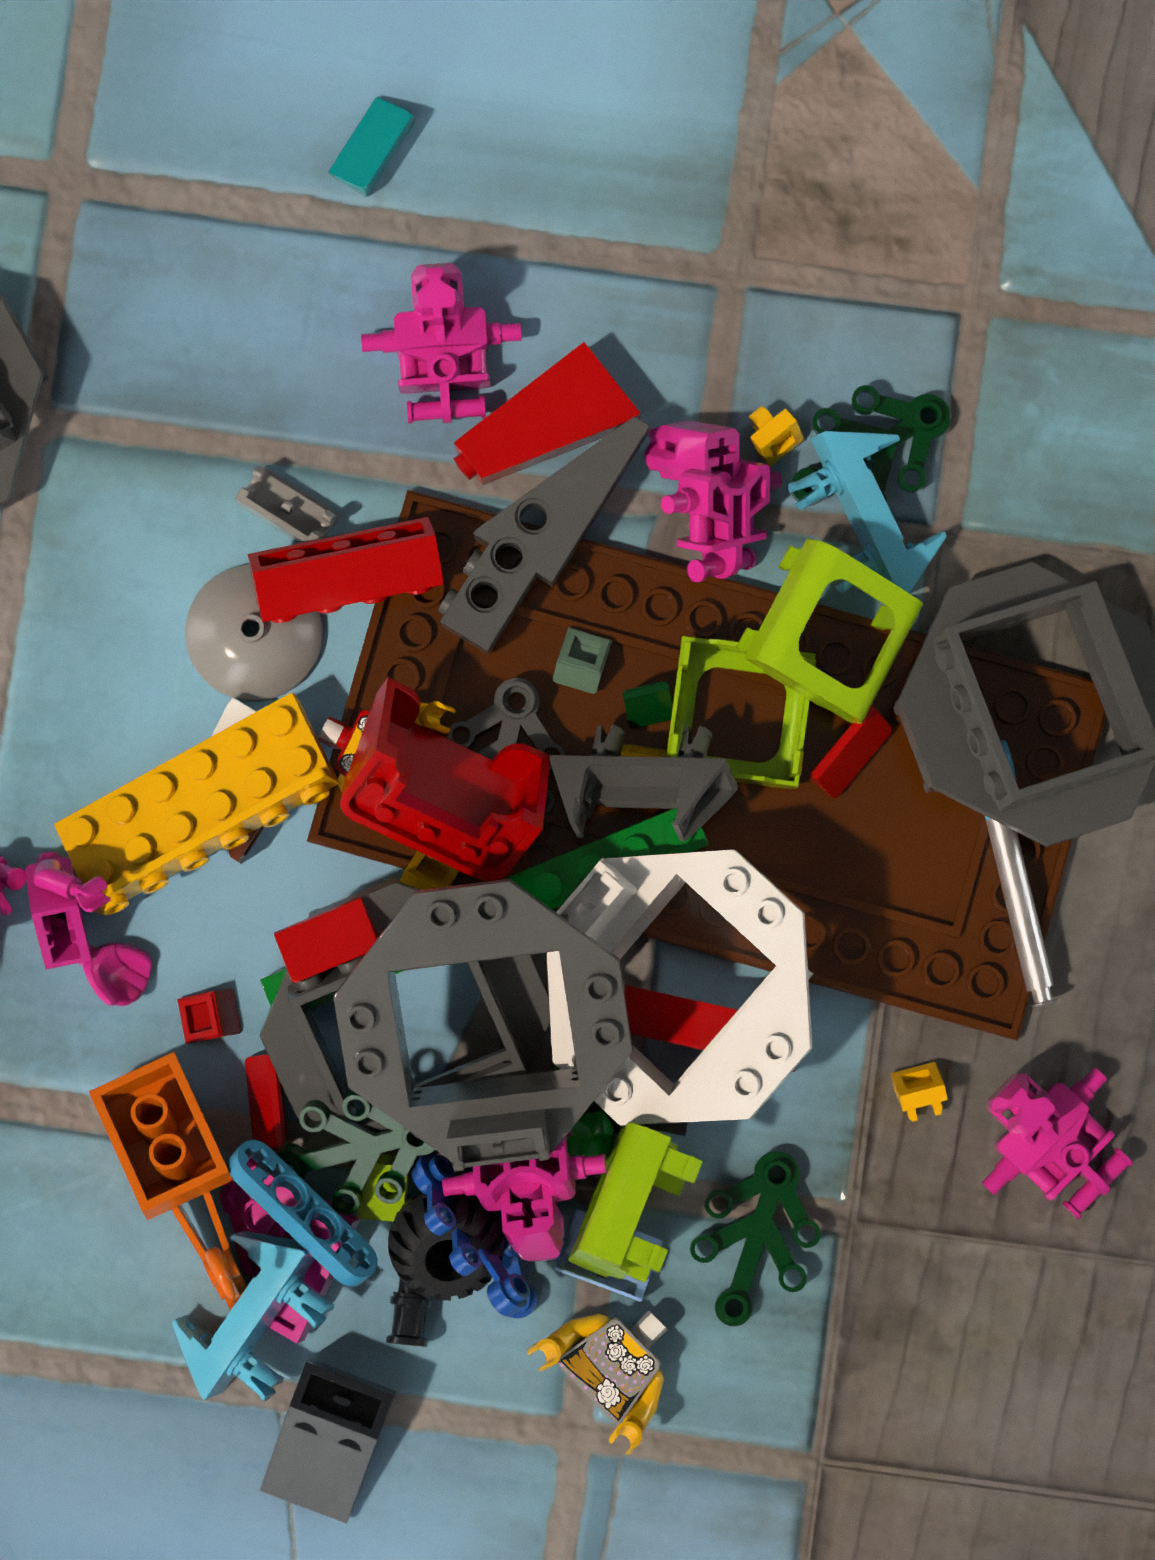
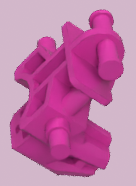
M453 263L422 264L416 266L411 275L414 311L397 313L394 317V330H381V333L361 334L362 352L383 351V353H397V357L400 360L401 380H398V387L401 394L440 391L441 401L419 403L407 401L408 424L421 420L442 419L443 423H452V418L477 416L486 418L485 396L475 399L451 400L450 391L491 387L486 360L488 345H501V342L522 341L521 323H486V314L481 307H464L462 274Z
M679 421L650 429L648 435L650 437V444L644 452L648 468L659 471L661 478L679 481L678 491L675 494L664 496L661 500V508L666 514L680 512L690 515V536L678 538L677 547L702 552L703 560L695 559L688 564L687 572L690 579L694 582H702L712 576L723 579L734 576L740 569H752L756 564V554L749 547L742 548V545L767 539L766 530L754 528V514L770 502V490L781 487L782 477L777 471L770 472L768 464L739 459V433L735 428L696 421Z
M1094 1067L1081 1081L1078 1080L1070 1089L1064 1083H1055L1044 1091L1028 1074H1012L987 1099V1111L1008 1132L995 1142V1150L1002 1158L994 1166L995 1169L981 1182L982 1185L995 1196L1008 1181L1012 1182L1019 1174H1026L1044 1192L1042 1196L1046 1200L1051 1201L1079 1174L1087 1182L1068 1201L1062 1203L1079 1220L1082 1217L1081 1214L1100 1194L1105 1197L1111 1191L1109 1185L1128 1166L1131 1167L1134 1164L1119 1148H1116L1114 1150L1115 1153L1096 1173L1088 1166V1163L1116 1135L1111 1129L1105 1130L1088 1113L1089 1107L1087 1104L1095 1097L1094 1093L1108 1079ZM1009 1109L1011 1113L1005 1118L1002 1113Z
M570 1130L552 1152L549 1160L531 1159L474 1166L473 1171L464 1172L460 1176L443 1178L442 1188L445 1197L461 1194L466 1196L476 1195L483 1208L487 1211L501 1210L503 1233L513 1250L523 1260L535 1262L554 1260L561 1252L564 1243L562 1238L565 1236L564 1218L557 1206V1202L573 1198L576 1194L575 1180L585 1179L588 1175L607 1173V1159L605 1154L587 1157L584 1155L570 1156L567 1150V1138L572 1136Z

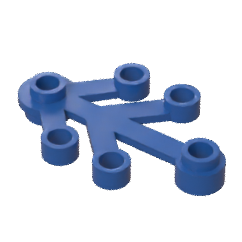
M432 1152L417 1158L416 1165L412 1168V1178L419 1190L427 1194V1212L424 1214L427 1227L435 1235L443 1236L456 1225V1218L452 1210L445 1205L442 1179L455 1176V1171L451 1162L446 1157ZM447 1196L446 1203L454 1206V1198ZM457 1227L452 1232L453 1251L449 1256L453 1268L460 1275L468 1276L479 1268L483 1262L494 1279V1282L487 1288V1296L495 1310L504 1316H511L524 1307L527 1303V1298L530 1296V1288L525 1279L516 1273L509 1275L497 1255H491L489 1251L481 1247L477 1251L471 1245V1239ZM504 1234L503 1252L507 1256L514 1257L517 1253L513 1250Z

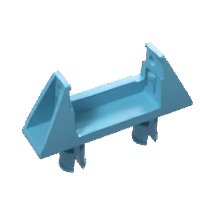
M824 431L809 438L821 461L822 469L788 484L789 493L808 487L812 488L810 493L794 504L798 509L804 510L807 506L835 493L862 546V551L852 557L909 593L947 535L945 531L936 533L917 544L908 543L907 548L902 541L904 538L871 469L867 468L863 460H871L872 454L899 441V436L893 434ZM842 580L835 585L840 593H844L847 589L854 586L846 580Z
M242 1231L233 1234L230 1240L235 1241L248 1252V1257L262 1270L257 1276L253 1277L216 1333L213 1335L207 1330H202L187 1315L175 1319L172 1323L195 1386L203 1400L223 1393L234 1376L242 1380L263 1401L269 1400L276 1393L272 1387L283 1383L284 1377L278 1375L263 1361L258 1359L254 1355V1347L283 1305L286 1303L291 1306L313 1328H318L326 1320L322 1314L334 1309L332 1302L327 1301L304 1282L305 1273L315 1258L295 1239Z

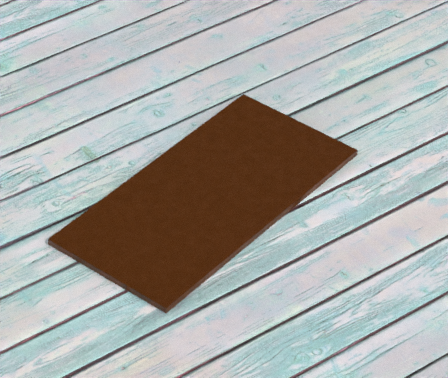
M407 490L398 523L429 517L436 535L444 585L435 586L423 594L413 595L406 592L388 596L386 600L374 604L341 722L353 727L361 710L370 711L378 690L388 677L414 690L422 703L429 704L438 701L454 708L455 713L445 712L440 718V725L448 728L455 722H466L494 704L495 692L504 681L512 678H522L531 682L537 689L540 697V706L536 715L553 743L560 745L565 755L591 756L596 736L595 732L601 724L607 736L612 724L623 729L625 732L623 743L667 750L671 720L635 729L630 728L624 708L622 692L626 689L665 681L669 685L673 707L682 636L739 642L747 627L759 631L778 593L726 578L718 579L714 576L708 577L702 582H694L688 575L687 567L583 539L553 588L539 579L535 580L488 656L444 629L440 623L444 615L439 613L438 609L448 592L452 588L459 592L468 578L462 572L474 551L477 549L483 553L486 549L484 545L474 539L473 533L496 514ZM521 522V524L528 530H538L542 528L536 525ZM508 547L498 553L496 562L501 568L514 569L518 567L523 557L517 549ZM489 586L477 588L472 595V602L482 609L492 607L498 599L497 592ZM817 604L799 638V651L816 654L815 667L849 688H857L864 684L891 630L874 628L871 626L873 619ZM568 627L612 640L602 677L595 694L553 681L556 663ZM910 630L872 703V706L878 710L891 726L892 732L836 799L831 798L809 780V775L851 726L852 722H848L832 711L809 701L803 747L804 756L798 788L786 789L737 782V791L702 826L709 845L693 852L737 850L805 913L808 969L813 973L809 978V983L1018 1041L1031 991L1027 992L985 816L940 792H925L923 787L925 782L899 715L896 716L893 709L894 703L899 698L927 635ZM963 644L1000 741L1005 740L1009 747L1019 790L1093 765L1106 717L1093 680ZM713 668L706 671L700 677L697 685L691 729L694 738L699 726L710 730L713 736L707 756L757 763L771 760L777 754L780 747L786 689L781 682L767 674L724 668ZM519 693L511 695L508 699V705L514 710H520L526 704L525 697ZM502 722L476 735L474 744L468 749L478 753L497 741ZM520 726L516 744H525L537 749L525 730ZM464 727L457 728L453 732V740L458 744H464L470 739V732ZM434 730L435 733L448 739L447 734ZM553 748L544 751L548 755H560ZM333 749L330 764L338 779L339 773L334 769V766L341 752ZM549 771L547 789L554 796V807L550 813L544 815L543 830L505 877L669 809L620 808L596 805L591 819L586 820L583 831L584 837L577 838L569 822L554 772ZM338 785L330 788L329 795L317 803L307 842L406 869L417 851L345 816L340 807V788ZM546 796L545 809L548 807L550 801L548 796ZM1018 833L1043 941L1045 942L1072 839L1045 847ZM461 871L454 881L455 884L459 885L488 882L473 878ZM687 883L680 888L640 935L769 972L776 967L768 957ZM557 907L552 910L557 912L560 909V907Z

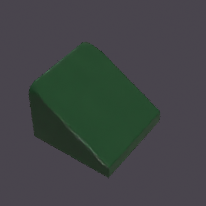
M657 682L626 689L622 692V699L630 728L635 729L671 720L672 702L668 682Z

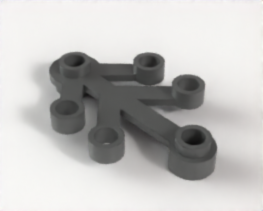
M512 678L504 681L495 692L494 704L466 722H455L450 726V732L447 734L448 739L454 741L453 732L457 728L464 727L468 729L470 739L468 742L460 745L470 748L475 742L476 735L502 722L498 740L479 751V754L493 760L505 746L517 743L520 726H522L538 750L544 752L549 748H553L560 755H565L563 748L557 743H553L536 715L540 706V697L537 689L531 682L522 678ZM515 693L522 694L526 699L525 706L520 710H514L508 705L509 697ZM548 789L547 796L550 801L544 815L550 813L554 807V796Z

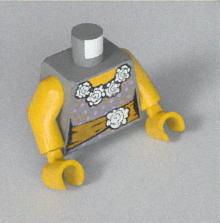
M650 1310L630 1329L616 1315L609 1319L607 1316L598 1313L571 1319L550 1334L547 1339L540 1340L527 1349L528 1355L538 1349L545 1354L546 1363L538 1368L539 1371H545L557 1364L617 1425L609 1436L610 1444L615 1441L618 1435L626 1436L629 1439L630 1447L625 1454L630 1455L641 1443L642 1432L658 1409L664 1383L663 1374L659 1369L662 1362L649 1348L668 1330Z

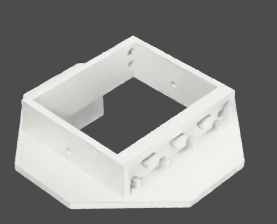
M737 850L602 858L556 912L559 915L568 914L571 924L609 950L620 960L680 888L687 883L776 965L675 1084L632 1045V1054L594 1100L619 1125H626L627 1123L656 1124L751 1119L812 1049L809 978L813 973L808 969L805 913ZM559 951L547 952L552 1062L561 1070L577 1068L560 955Z

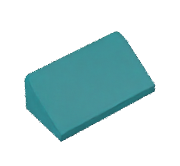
M376 97L331 166L328 174L367 197L415 122L414 115L403 108Z

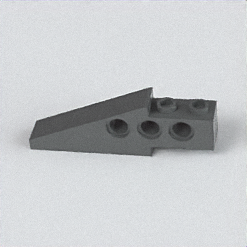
M632 417L477 528L473 533L474 539L484 545L486 549L483 553L477 549L474 551L462 572L468 576L459 592L452 588L440 605L438 612L444 615L440 621L441 626L489 656L535 580L539 579L553 588L647 438L650 426L638 418ZM529 509L541 510L547 518L545 525L538 530L526 529L520 522L524 512ZM512 547L522 554L523 558L518 567L504 569L497 564L496 557L502 549ZM482 586L493 588L498 594L496 603L490 608L482 609L477 607L472 602V595L477 588Z

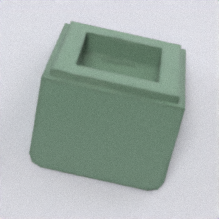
M568 627L556 663L553 681L595 694L602 677L612 640Z

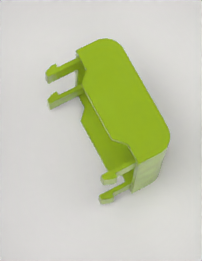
M806 539L801 549L789 546L778 568L789 571L780 591L759 631L747 627L735 649L747 653L745 656L746 660L763 669L767 675L813 703L832 711L848 722L862 724L921 611L923 603L840 549L823 541ZM839 579L846 580L883 603L884 605L880 606L871 626L880 630H891L864 684L857 688H849L809 664L802 658L799 651L801 633L824 589L828 584Z
M682 636L666 757H678L683 730L687 726L692 729L697 685L700 677L706 671L713 668H724L766 674L763 669L745 659L747 653L735 649L738 642ZM800 652L802 658L815 667L816 654ZM784 685L786 689V702L779 750L771 760L762 763L727 759L736 782L786 789L798 788L799 777L802 771L803 747L810 700ZM706 756V758H720V757Z
M627 1123L617 1134L607 1160L608 1172L602 1173L568 1260L579 1267L606 1278L611 1276L622 1279L627 1275L635 1280L646 1283L651 1270L660 1272L668 1252L667 1249L633 1236L651 1188L654 1186L679 1197L685 1181L695 1183L703 1161L677 1151L678 1146L670 1141L671 1137L635 1123Z

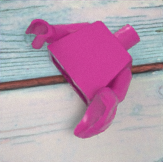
M46 852L38 856L36 863L29 864L25 868L31 916L45 969L78 963L83 966L86 978L96 995L109 1006H126L140 999L149 985L151 967L153 966L151 956L146 951L127 943L111 942L97 948L88 943L83 910L85 912H92L111 901L102 892L107 888V883L101 877L96 876L82 885L81 879L75 876L71 859L62 858L56 852Z

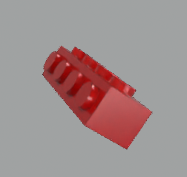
M429 517L247 554L262 622L284 623L295 619L297 615L315 611L319 613H332L340 610L344 605L358 602L375 604L386 600L388 596L406 592L413 595L423 594L435 586L444 585L436 535Z

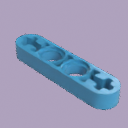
M248 1140L231 1154L228 1160V1170L233 1180L337 1281L350 1287L358 1286L375 1272L378 1258L372 1246L269 1146L261 1141ZM250 1158L257 1163L253 1170L246 1164ZM271 1175L274 1179L268 1185H265L263 1181ZM284 1187L291 1191L295 1198V1206L289 1207L281 1203L277 1198L276 1188ZM319 1220L324 1223L329 1231V1239L324 1240L315 1236L311 1230L310 1221ZM339 1241L342 1245L335 1252L331 1247ZM352 1256L359 1262L355 1269L348 1263Z

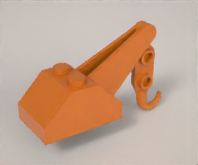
M172 1052L89 1091V1094L147 1221L172 1210L202 1259L206 1272L221 1300L225 1299L231 1311L247 1286L233 1258L210 1191L232 1181L233 1178L230 1176L222 1152L175 1053ZM203 1195L222 1250L217 1247L207 1249L182 1204Z

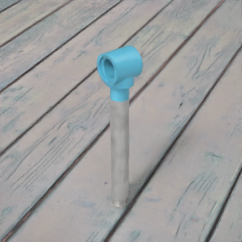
M1001 740L1002 747L1016 780L1009 747L1005 740ZM985 816L1027 992L1032 991L1034 1004L1030 1006L1035 1008L1049 1006L1055 1003L1057 999H1052L1050 987L1054 986L1018 833Z

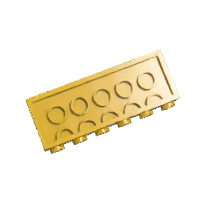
M291 692L58 821L54 826L69 859L72 861L78 878L82 881V885L96 876L101 877L107 883V888L102 892L111 901L92 912L108 916L125 909L129 905L128 900L141 892L148 894L165 887L169 883L168 878L181 870L188 872L205 865L209 861L208 856L221 848L228 850L240 846L249 839L248 834L261 826L268 828L280 824L289 817L288 812L303 803L304 805H312L320 802L329 795V789L338 785L339 781L298 696Z

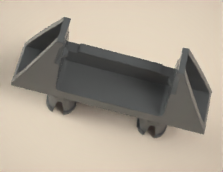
M602 724L597 727L591 756L550 755L551 766L562 801L577 838L584 837L583 831L586 820L591 819L596 805H605L606 807L678 809L672 825L679 840L686 841L738 789L737 782L726 758H706L713 736L710 730L699 726L695 738L689 726L684 728L678 757L619 756L622 743L625 740V732L613 724L608 736Z

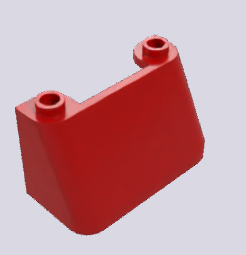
M388 677L375 696L343 785L340 798L342 812L351 820L473 878L482 881L502 879L510 872L543 830L550 755L525 744L505 746L493 760L414 723L421 707L419 696L408 686Z

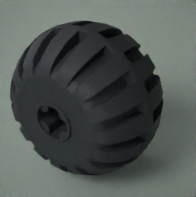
M420 1191L419 1196H412L402 1205L389 1231L388 1251L396 1273L408 1288L414 1289L417 1294L427 1298H432L434 1295L437 1300L451 1301V1296L457 1295L458 1299L473 1295V1290H481L491 1281L492 1276L483 1262L479 1268L468 1276L460 1275L453 1268L449 1259L450 1253L453 1251L452 1232L459 1228L471 1239V1245L477 1251L481 1247L489 1251V1254L497 1255L500 1261H502L504 1233L497 1213L483 1208L476 1195L452 1196L454 1198V1206L446 1203L445 1197V1205L454 1213L456 1225L443 1236H437L429 1230L425 1223L424 1214L427 1212V1194Z

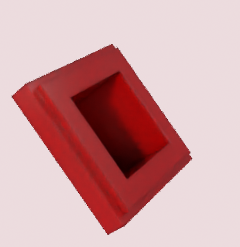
M233 989L216 990L177 999L186 1044L241 1033Z

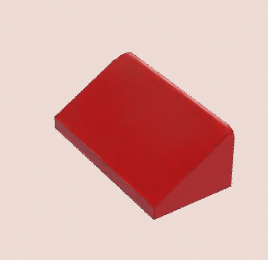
M871 705L862 724H851L809 775V780L833 799L839 797L892 732L891 726L875 707Z
M361 896L274 932L276 942L293 983L366 954L379 937Z
M268 1054L248 1057L245 1059L252 1140L261 1141L270 1148L280 1147L289 1143L283 1086Z

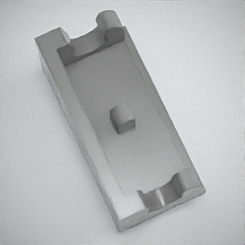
M257 466L252 473L253 478L246 488L242 487L235 497L240 507L298 543L327 538L340 517V514L264 466L262 468Z

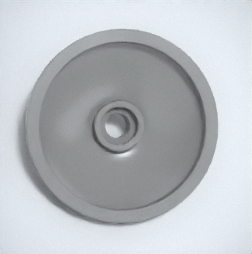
M249 564L227 569L209 580L195 596L188 611L185 625L187 651L193 666L200 676L218 692L243 701L270 700L284 695L298 686L313 669L320 654L323 638L321 616L317 611L297 615L295 619L284 623L262 622ZM249 621H255L260 626L258 634L254 637H247L243 634V627Z

